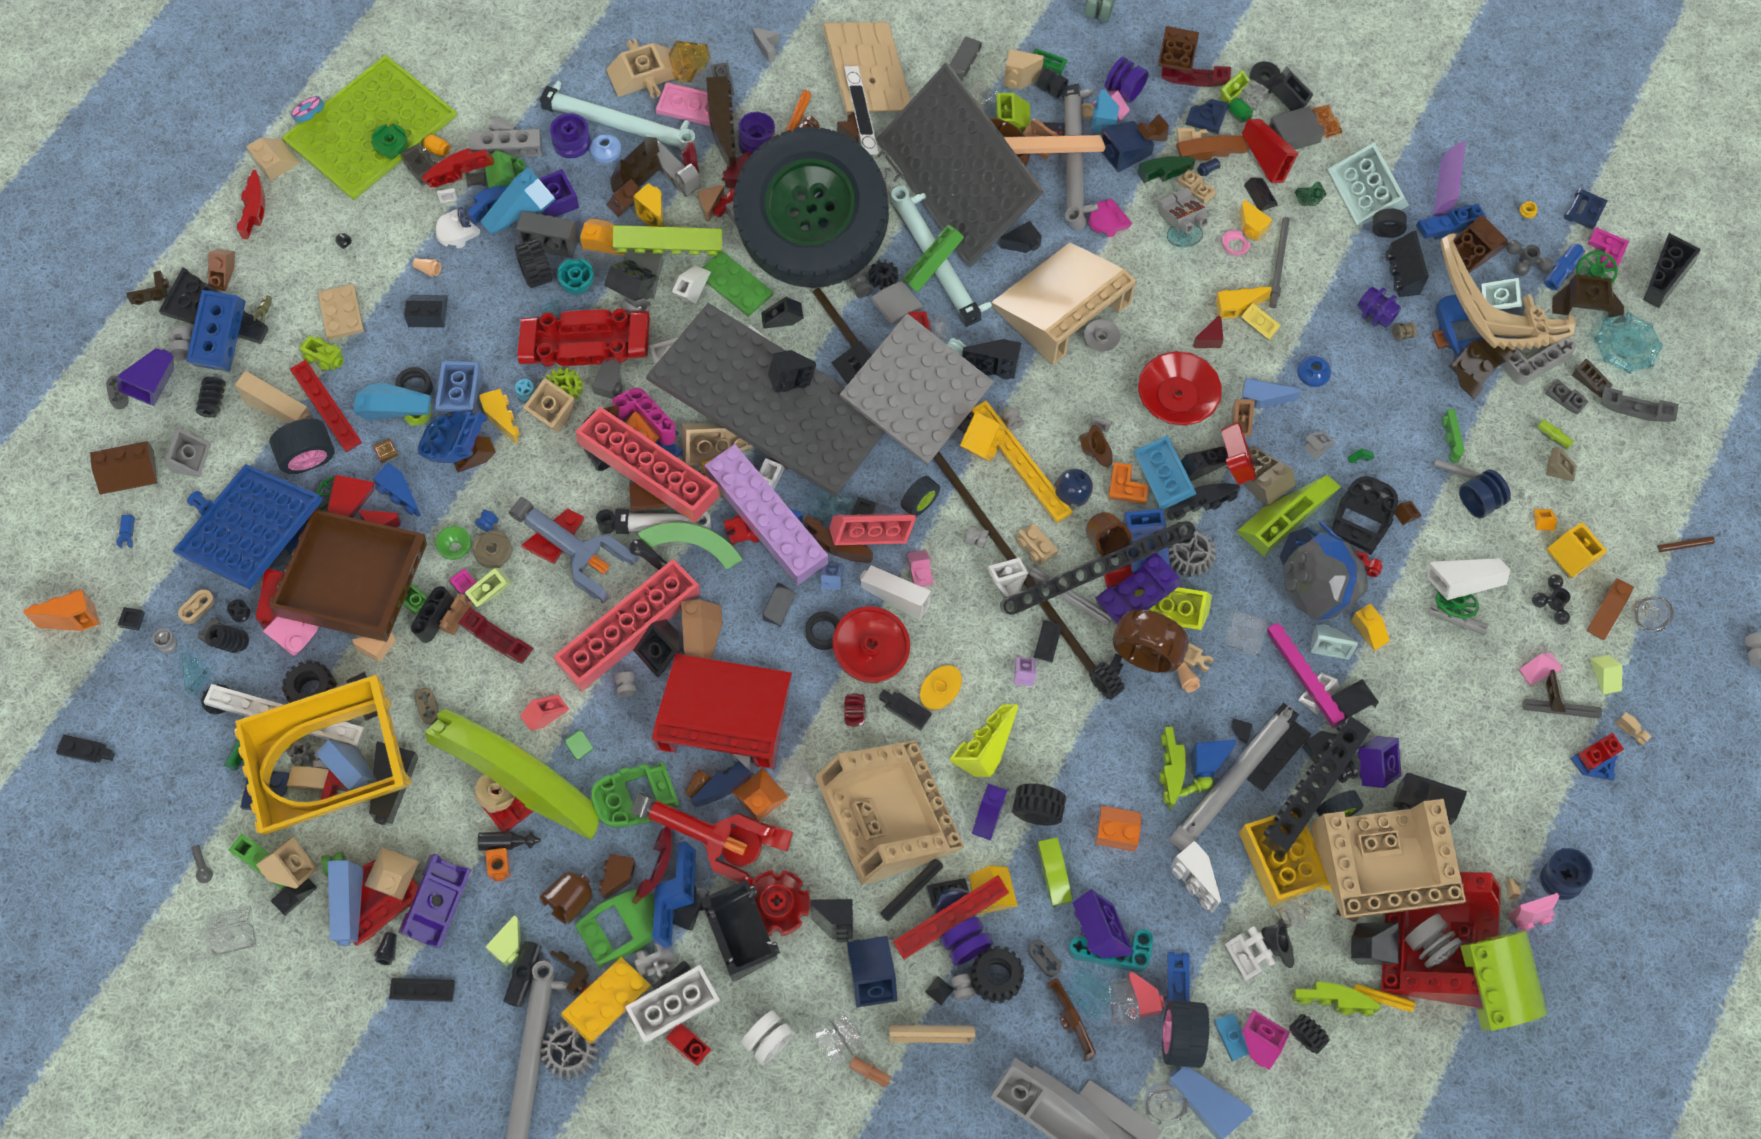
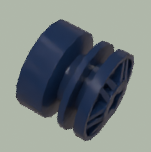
M1492 469L1483 471L1482 474H1478L1475 478L1468 480L1459 487L1461 502L1471 515L1478 519L1488 516L1495 509L1501 508L1511 500L1508 484L1498 472Z
M1562 848L1556 851L1541 870L1540 880L1542 887L1549 895L1558 893L1559 900H1571L1577 897L1592 879L1593 868L1591 861L1581 851L1573 848Z

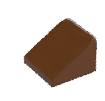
M1412 501L1400 503L1394 513L1402 526L1421 517L1420 512Z

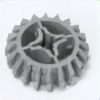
M1183 528L1181 529V533L1186 535L1187 532ZM1198 528L1190 538L1168 547L1170 567H1176V574L1180 570L1183 571V577L1187 573H1189L1191 578L1194 576V573L1198 577L1201 576L1202 572L1206 574L1208 568L1211 569L1216 560L1217 549H1214L1215 542H1210L1211 536L1205 537V531L1202 534L1198 533ZM1191 547H1193V554H1191V557H1189V551ZM1200 560H1202L1201 562H1198V563H1191L1192 561H1200Z
M562 1022L560 1023V1030L554 1026L552 1029L555 1033L553 1035L549 1032L546 1034L550 1039L549 1041H542V1044L547 1046V1048H542L541 1053L547 1055L543 1056L541 1060L547 1062L545 1068L547 1070L551 1069V1075L554 1076L558 1072V1078L562 1079L566 1073V1079L571 1080V1074L574 1073L575 1078L578 1079L579 1071L586 1075L585 1067L593 1068V1065L589 1062L590 1060L597 1061V1057L592 1055V1053L599 1052L597 1047H593L598 1044V1041L596 1039L592 1044L586 1041V1052L577 1048L578 1036H582L569 1023L568 1027H565ZM572 1034L566 1042H557L561 1037ZM569 1046H572L575 1052H573L572 1054L570 1053V1055H567L564 1049H566L567 1047L569 1048ZM553 1049L562 1053L561 1066L553 1059ZM573 1059H582L578 1064L567 1067Z

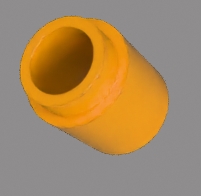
M433 134L426 136L423 141L424 149L436 156L446 157L450 152V144Z

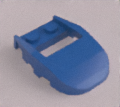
M1456 294L1443 297L1437 303L1435 311L1440 325L1439 330L1443 331V336L1446 342L1449 343L1448 348L1453 349L1456 355L1454 358L1458 356L1469 342L1484 339L1483 337L1457 341L1451 323L1469 320Z
M454 411L452 416L447 414L441 415L427 426L419 443L418 453L429 461L438 463H455L473 455L471 449L481 430L482 423L487 421L488 418L480 411H478L477 415L471 411H466L465 413Z

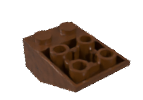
M1166 26L1158 66L1192 72L1199 32Z
M1480 215L1453 240L1469 273L1497 255L1508 244L1507 238L1483 215Z

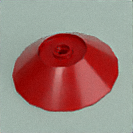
M1173 351L1160 354L1145 365L1139 375L1138 392L1143 405L1154 417L1168 424L1187 426L1200 423L1215 412L1221 401L1222 384L1216 370L1206 360L1192 353Z

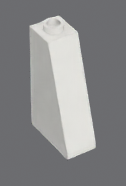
M1500 558L1429 562L1427 579L1447 600L1507 585L1510 569Z
M872 565L868 570H864L860 576L861 588L918 621L922 619L930 606L931 591Z

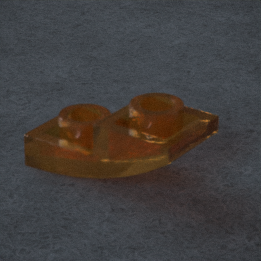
M1329 104L1313 108L1312 111L1316 113L1317 121L1323 127L1326 138L1343 133L1337 117L1334 118Z

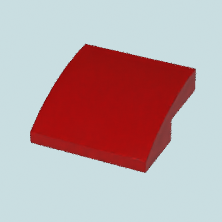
M493 790L491 793L497 795L499 790ZM516 797L508 808L490 813L483 807L501 832H508L534 812L525 807V804Z

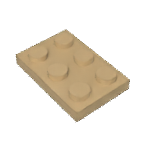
M354 284L318 292L328 340L364 332Z

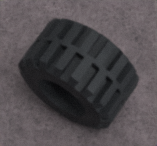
M535 238L515 245L516 257L527 285L530 288L552 282L551 268L540 241Z
M308 660L306 664L299 662L297 667L292 666V671H287L285 674L287 678H283L282 681L284 684L282 691L289 703L337 688V683L327 667L317 661L313 664L311 660ZM308 681H320L319 687L312 694H300L302 686Z
M1035 783L1022 784L1016 789L1012 813L1028 823L1043 826L1057 825L1063 819L1066 795L1047 785Z
M995 946V949L987 948L985 952L979 953L972 966V987L976 989L978 996L982 995L983 1000H991L990 1003H995V1001L1004 1003V1000H1011L1013 996L1017 995L1024 979V966L1021 965L1020 957L1016 958V953L1014 951L1010 953L1008 951L1009 948L1004 947V950L1000 949V946ZM994 964L1004 966L1010 975L1008 982L1002 985H995L988 981L985 976L987 967Z

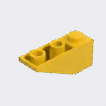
M1261 286L1252 289L1241 288L1239 290L1219 291L1216 297L1218 315L1221 319L1239 317L1245 313L1252 303L1257 306L1268 300L1272 287Z
M501 389L479 395L485 415L488 418L487 420L517 444V436H520L517 425H512L511 421L515 419L512 410H507L506 406L510 405L507 395H502Z

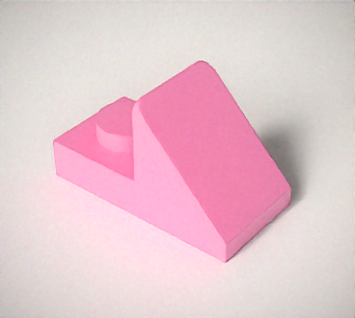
M927 551L907 553L913 583L921 587L932 586L933 578L930 569V557Z

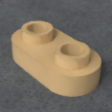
M208 590L196 592L180 607L178 611L179 618L186 624H193L214 605L215 599L212 593ZM204 599H208L206 603H202ZM189 613H193L191 617H187Z

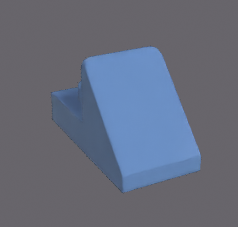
M828 562L823 567L821 574L822 589L840 590L843 563Z

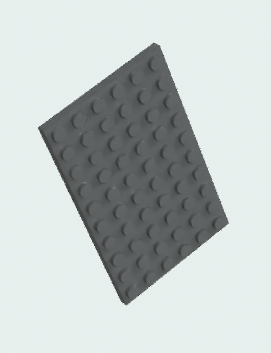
M947 63L935 73L876 138L916 195L922 193L926 195V198L921 202L942 231L947 225H950L964 236L955 249L967 266L970 267L1044 193L981 106Z

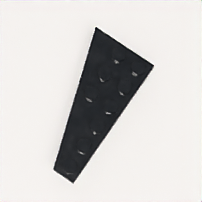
M182 267L159 312L161 315L195 324L202 290L218 291ZM244 311L238 338L262 344L269 330L267 325L261 323L257 318L254 321V316Z

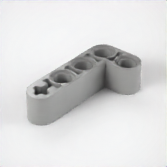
M657 141L660 150L658 156L662 164L661 174L669 182L672 181V185L680 193L682 192L684 197L688 196L700 187L699 174L692 164L684 166L660 141Z
M1564 338L1527 360L1518 350L1514 349L1516 352L1501 366L1516 384L1524 385L1568 360L1576 348V343L1570 338Z

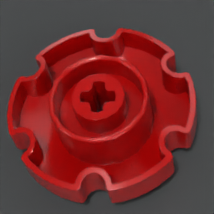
M773 870L758 875L752 881V885H754L757 893L754 899L768 935L772 936L773 932L778 931L781 936H786L798 930L802 926L800 918L802 916L807 917L810 910L808 890H801L803 881L795 874L782 870L780 875H775ZM776 899L780 901L779 906L774 904Z

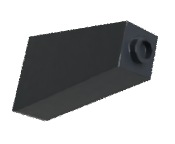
M379 741L376 743L373 775L377 781L393 776L386 745ZM399 747L405 773L411 778L418 761V756L414 751ZM407 788L370 800L369 814L375 823L385 825L386 823L393 824Z

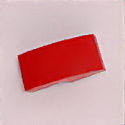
M1611 733L1578 753V756L1588 771L1623 751L1624 748L1614 733Z
M766 824L774 828L775 831L772 837L758 835L761 843L788 852L793 832Z

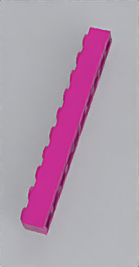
M1276 623L1268 627L1267 634L1331 727L1333 729L1336 728L1345 719L1344 713L1340 712L1337 703L1333 702L1330 693L1326 692L1323 683L1319 682L1317 675L1312 672L1310 665L1305 662L1304 656L1298 652L1297 646L1293 645L1290 636L1286 635L1283 626Z

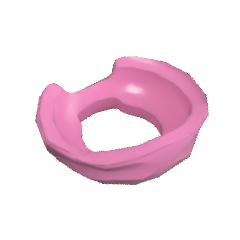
M1231 230L1223 235L1222 245L1228 254L1239 256L1249 250L1250 242H1247L1243 237L1242 231ZM1239 239L1243 242L1244 245L1239 251H1233L1228 246L1231 240Z

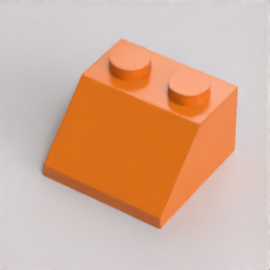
M1101 805L1095 844L1135 852L1139 842L1141 813Z

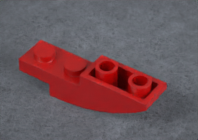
M470 148L448 156L434 165L422 176V180L430 188L454 183L455 181L462 180V173L493 165L494 158L486 149L473 153Z
M252 170L251 175L247 178L245 191L241 194V200L245 206L242 211V218L237 223V231L241 238L247 240L250 237L253 226H261L265 212L264 188L256 170Z

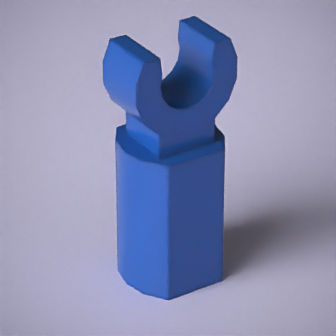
M121 515L120 536L116 541L119 548H122V544L127 541L129 548L133 547V540L131 539L135 523L133 515Z

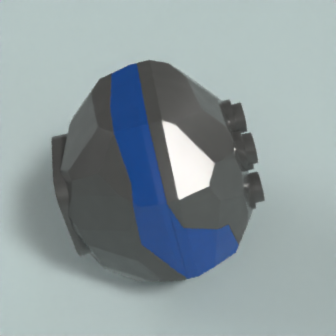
M1318 534L1297 547L1284 564V585L1297 609L1313 619H1332L1338 616L1363 596L1368 589L1363 561L1360 560L1349 542L1331 534Z

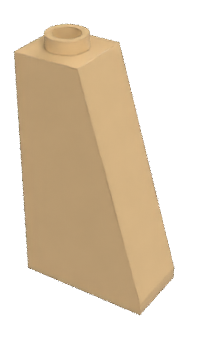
M247 371L242 374L235 384L244 403L286 423L309 419L311 416L307 406Z

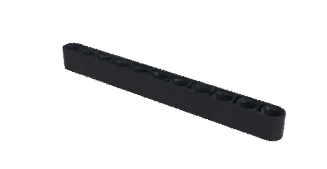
M1189 521L1175 523L1006 597L1001 601L1000 609L1007 615L1022 612L1193 536L1195 527ZM1182 525H1185L1188 529L1186 535L1181 533ZM1166 532L1170 535L1168 543L1163 539V535ZM1148 540H1151L1153 542V548L1151 550H1148L1146 548V542ZM1131 547L1136 550V555L1133 558L1128 553ZM1113 555H1116L1119 559L1116 566L1111 562ZM1097 562L1101 565L1099 573L1094 571V565ZM1079 570L1084 573V578L1081 581L1076 577V573ZM1061 578H1064L1067 582L1066 587L1063 589L1059 586ZM1044 585L1048 586L1049 588V594L1047 596H1044L1041 593V588ZM1026 593L1032 596V601L1029 604H1026L1023 599ZM1008 601L1014 603V609L1011 612L1006 609Z

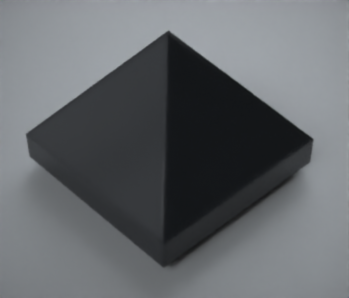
M938 976L925 993L942 1005L954 991V988Z

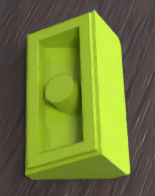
M1243 69L1220 89L1222 102L1229 104L1252 83Z

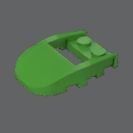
M664 761L660 762L659 766L649 767L648 764L639 765L637 768L620 769V772L612 776L607 775L597 781L592 788L591 799L600 821L611 828H626L652 822V820L648 819V816L647 818H637V815L630 812L633 804L625 783L643 776L647 777L655 802L657 800L673 808H678L679 802Z
M637 889L627 891L599 904L575 924L599 968H602L603 964L612 960L616 962L621 957L624 959L628 955L639 952L650 941H653L652 931L655 905L653 894L649 893L640 902L634 904L632 901ZM612 906L616 907L633 937L632 941L615 951L595 916Z

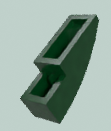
M1179 156L1151 159L1139 163L1137 173L1144 183L1160 177L1162 182L1184 174L1188 169L1192 171L1195 159Z

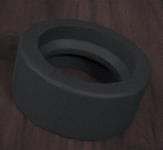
M1383 209L1376 212L1373 216V232L1379 237L1395 238L1401 236L1407 230V215L1399 209Z
M410 367L403 370L397 376L395 385L401 388L411 378H422L425 385L418 392L431 395L433 390L432 381L428 373L422 368Z
M827 611L817 612L807 620L805 625L806 639L816 649L829 650L832 648V638L828 640L816 639L812 633L813 626L817 622L828 621L836 629L840 620L833 613Z

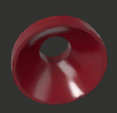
M691 141L681 150L683 165L692 164L699 173L695 142Z

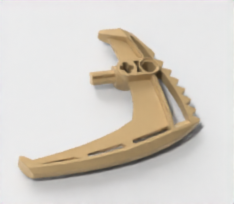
M1449 234L1441 240L1443 257L1455 293L1475 330L1493 348L1497 346L1502 349L1508 346L1512 350L1515 347L1521 350L1524 347L1532 349L1533 346L1540 348L1542 345L1555 344L1573 335L1576 324L1573 314H1570L1567 319H1546L1544 311L1535 306L1533 297L1530 294L1527 297H1522L1525 308L1523 316L1510 314L1492 307L1474 283L1453 242L1456 234ZM1494 335L1519 337L1524 339H1505L1495 337Z

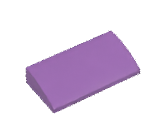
M1462 141L1454 145L1441 159L1433 216L1448 214L1458 200L1466 142Z

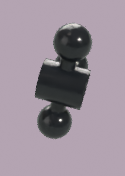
M1554 574L1548 578V586L1554 590L1551 596L1547 597L1544 593L1538 592L1533 595L1532 603L1538 608H1542L1548 603L1551 609L1557 611L1554 614L1555 622L1559 625H1565L1570 620V614L1564 610V607L1570 601L1571 596L1566 589L1561 588L1564 583L1563 578L1560 575Z

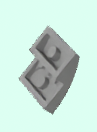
M903 281L883 289L871 298V301L891 325L899 323L909 312H919L923 307Z

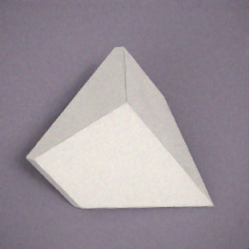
M1020 558L987 567L995 584L1006 597L1018 593L1028 575Z

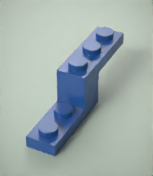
M685 841L678 843L676 878L658 884L655 888L652 937L654 941L664 948L672 946L673 910L694 903L696 850Z

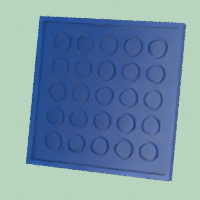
M245 464L173 549V552L181 558L250 590L310 515L317 509L323 499L318 494Z

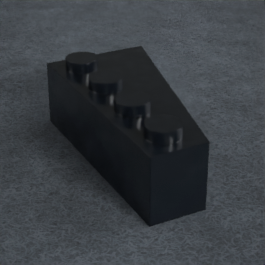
M1668 233L1643 300L1660 308L1695 264L1701 249Z

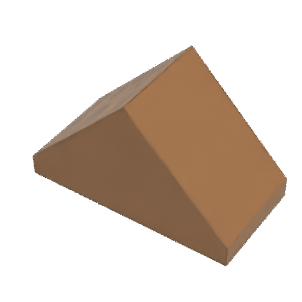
M723 185L697 191L698 202L708 222L714 215L713 209L720 202V198L725 196Z
M1235 399L1231 410L1232 424L1239 422L1244 435L1251 436L1255 400Z

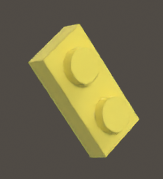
M1253 303L1241 316V318L1269 340L1281 327L1278 322Z

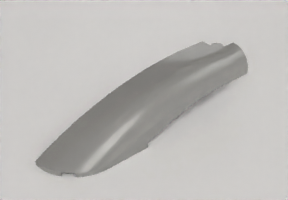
M1014 1058L1007 1070L1003 1072L991 1094L992 1099L1028 1121L1051 1139H1135L1070 1088L1035 1065L1031 1068L1017 1058Z

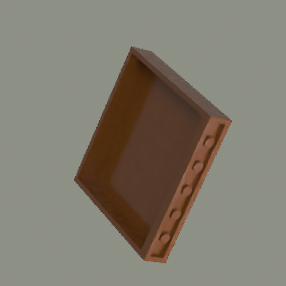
M315 509L306 520L304 532L300 533L299 543L292 551L291 561L286 564L284 576L277 584V592L270 600L269 606L273 615L387 642L426 549L427 541L425 534Z

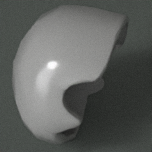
M625 297L621 306L627 313L649 311L652 304L644 298L633 301Z

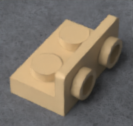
M1035 523L1024 531L1021 529L1017 531L1016 541L1021 548H1025L1029 552V557L1032 561H1037L1042 565L1058 553L1059 550Z

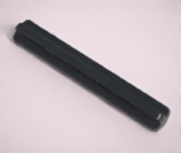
M934 859L881 911L880 915L882 918L890 921L943 868V864L939 860Z

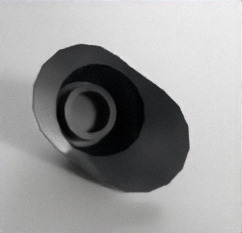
M1279 919L1276 925L1262 928L1263 942L1268 950L1271 949L1273 955L1281 956L1286 967L1293 968L1294 954L1287 926L1283 919Z

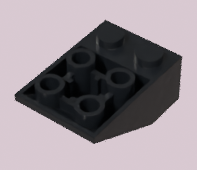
M1001 339L963 347L962 357L985 375H997L1003 379H1014L1022 343Z

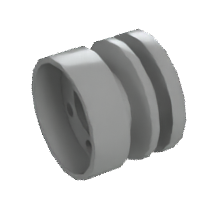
M1439 913L1424 921L1405 938V941L1413 951L1421 948L1424 949L1419 956L1420 960L1430 956L1424 964L1428 969L1449 959L1462 944L1459 938L1450 942L1456 935L1453 931L1445 935L1442 933L1448 924Z

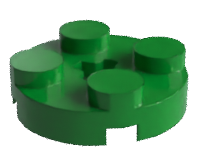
M392 124L393 126L382 125L372 134L374 150L379 155L386 156L388 159H393L401 154L409 144L405 130L395 124ZM387 139H389V140L393 139V141H392V142H389V143H387L386 140H387Z

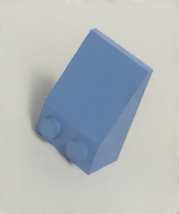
M442 361L435 405L436 411H474L481 390L483 375L479 362Z

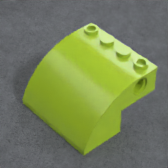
M1526 929L1461 945L1465 966L1473 967L1483 1005V1008L1476 1009L1481 1030L1494 1031L1542 1018L1548 1014Z

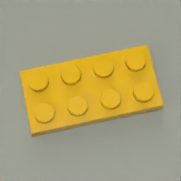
M621 957L562 1011L561 1016L586 1041L592 1044L627 1011L625 1006L638 1000L649 990L651 984Z

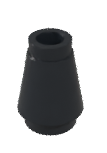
M385 933L374 955L377 963L391 965L392 961L395 960L396 934Z

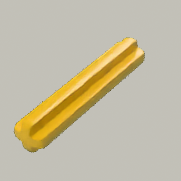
M1356 984L1353 988L1372 998L1377 1003L1407 1012H1413L1415 1009L1414 1000L1360 984Z

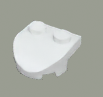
M455 209L438 219L435 236L446 247L450 244L456 245V248H462L465 246L466 241L480 234V229L471 221V227H463L458 219V209Z

